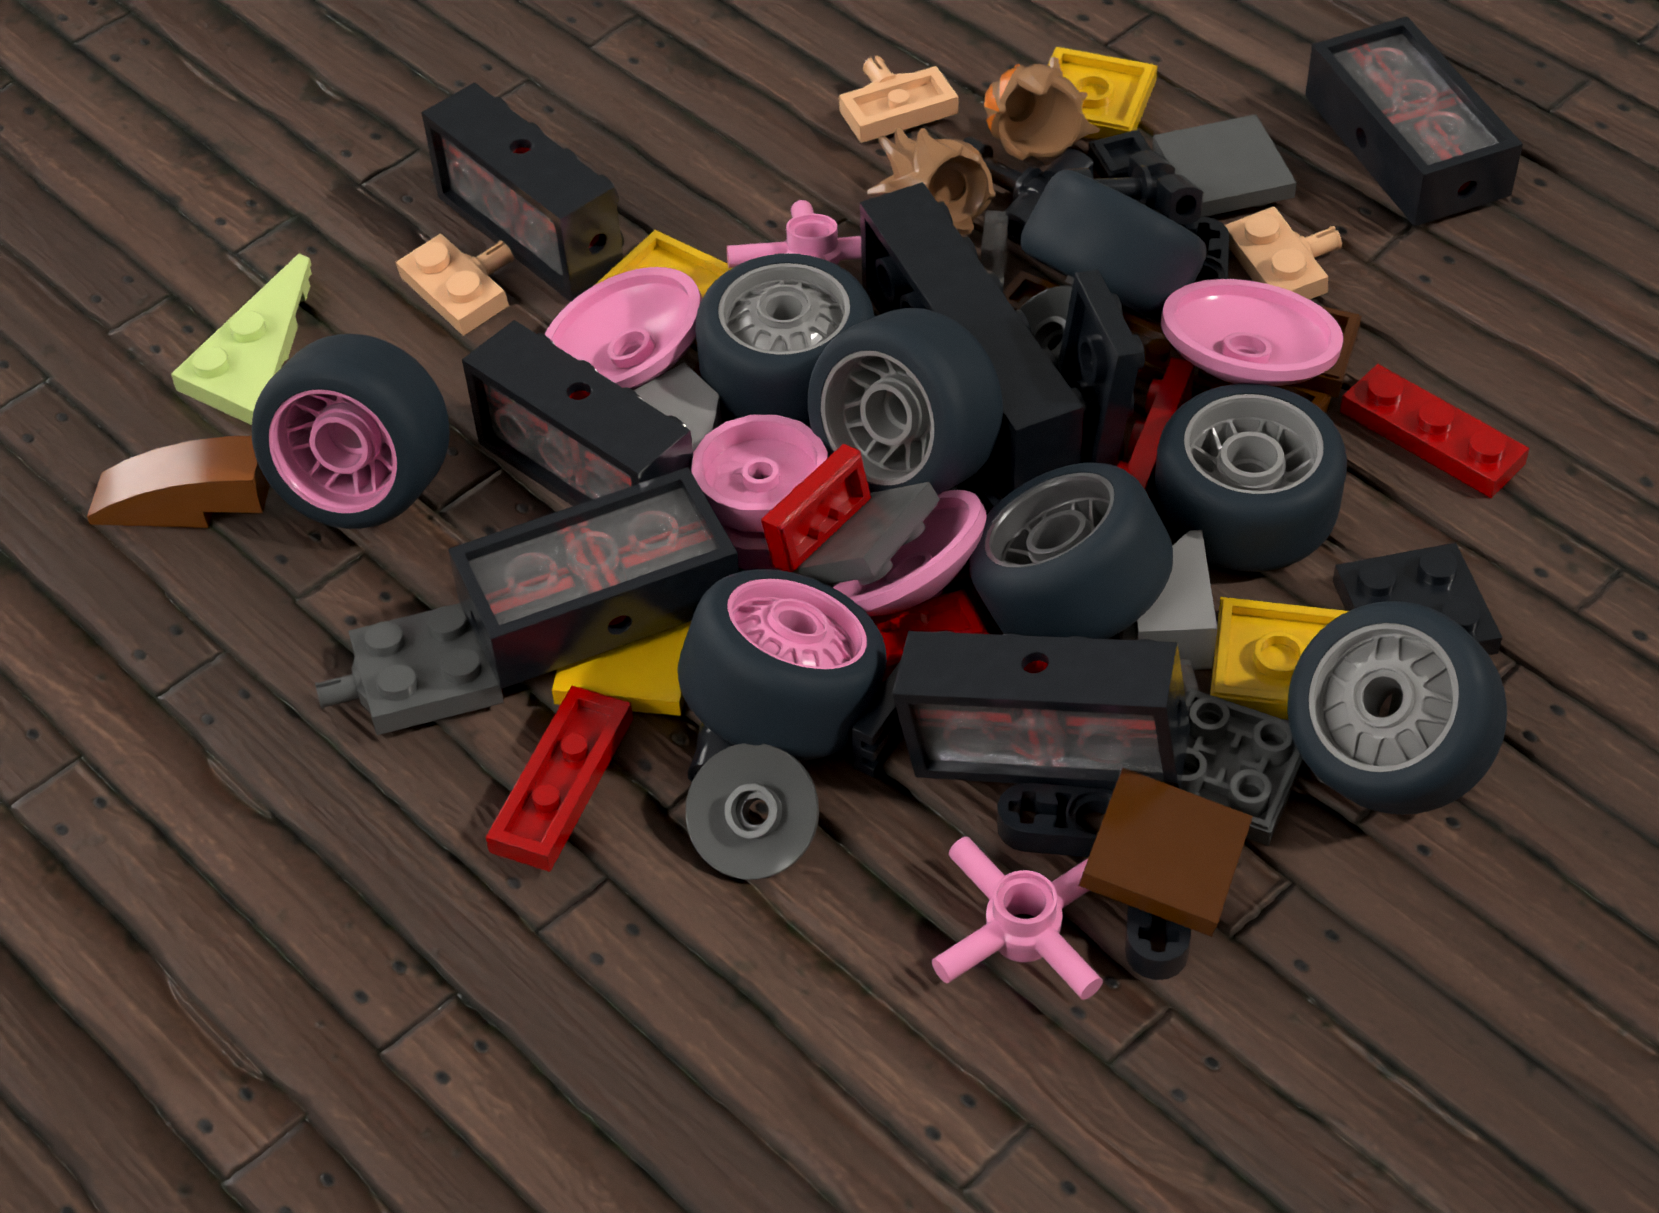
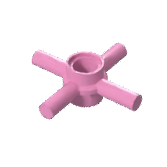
M799 200L792 205V219L786 225L787 239L784 242L727 246L728 268H734L741 263L758 257L774 254L809 255L838 265L840 260L861 259V236L838 238L837 222L829 216L814 214L812 205L806 200Z
M963 837L956 841L949 850V857L986 895L989 902L986 909V925L932 959L933 968L939 978L948 984L998 951L1004 957L1016 962H1032L1043 957L1082 1000L1093 996L1102 986V978L1059 934L1062 926V908L1090 891L1078 886L1088 858L1050 882L1045 876L1027 870L1015 871L1005 876L969 837ZM1027 914L1034 918L1021 919L1015 917V915Z

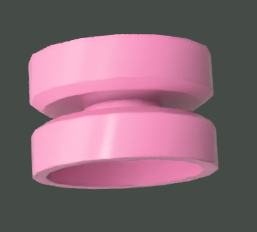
M748 415L727 421L706 434L693 452L691 473L738 553V565L741 569H777L772 563L761 519L784 499L795 486L800 484L828 458V451L821 438L816 436L812 429L801 421L780 415Z

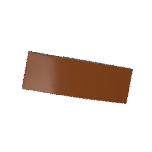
M225 436L191 440L156 448L126 459L103 471L87 518L90 525L208 528L213 512L263 513L270 484L257 462L252 436Z

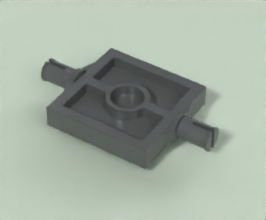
M460 603L349 630L355 656L352 666L353 674L315 682L321 709L360 699L361 705L371 714L376 735L504 703L502 689Z

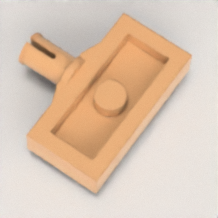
M874 56L875 62L872 57L868 58L863 65V72L871 80L870 84L864 88L839 95L840 113L860 143L895 133L896 128L905 130L958 114V95L937 66L914 73L894 74L890 72L884 60L879 56Z
M1275 206L1225 225L1229 232V249L1254 282L1277 286L1297 293L1309 300L1328 293V275L1315 260V257L1342 248L1341 236L1334 226H1330L1328 229L1307 237L1300 236L1292 230Z
M440 233L396 262L400 277L463 336L509 306L505 291L489 277V275L509 262L514 261L510 248L502 240L479 256L474 257L462 253Z

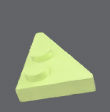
M302 254L294 257L173 371L171 376L176 391L252 425L253 411L260 393L289 357L298 328L295 315L299 302L306 301L310 289L309 277L312 274L310 258Z

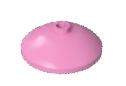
M666 267L635 269L608 278L580 294L556 316L544 335L549 337L558 348L574 358L585 360L592 364L601 375L617 385L634 390L665 373L690 348L696 337V316L703 297L693 279L679 270Z
M1214 279L1185 285L1174 291L1166 299L1161 315L1162 331L1182 357L1214 377L1233 384L1283 386L1305 382L1334 366L1340 356L1343 345L1342 330L1337 321L1325 309L1292 291L1254 281Z
M950 490L938 494L940 499L937 503L938 505L923 521L925 530L915 540L900 547L890 559L893 566L885 576L867 585H861L858 580L840 582L833 588L852 599L870 617L896 614L926 600L939 597L943 592V588L963 569L982 537L987 517L983 504L976 494L966 490Z

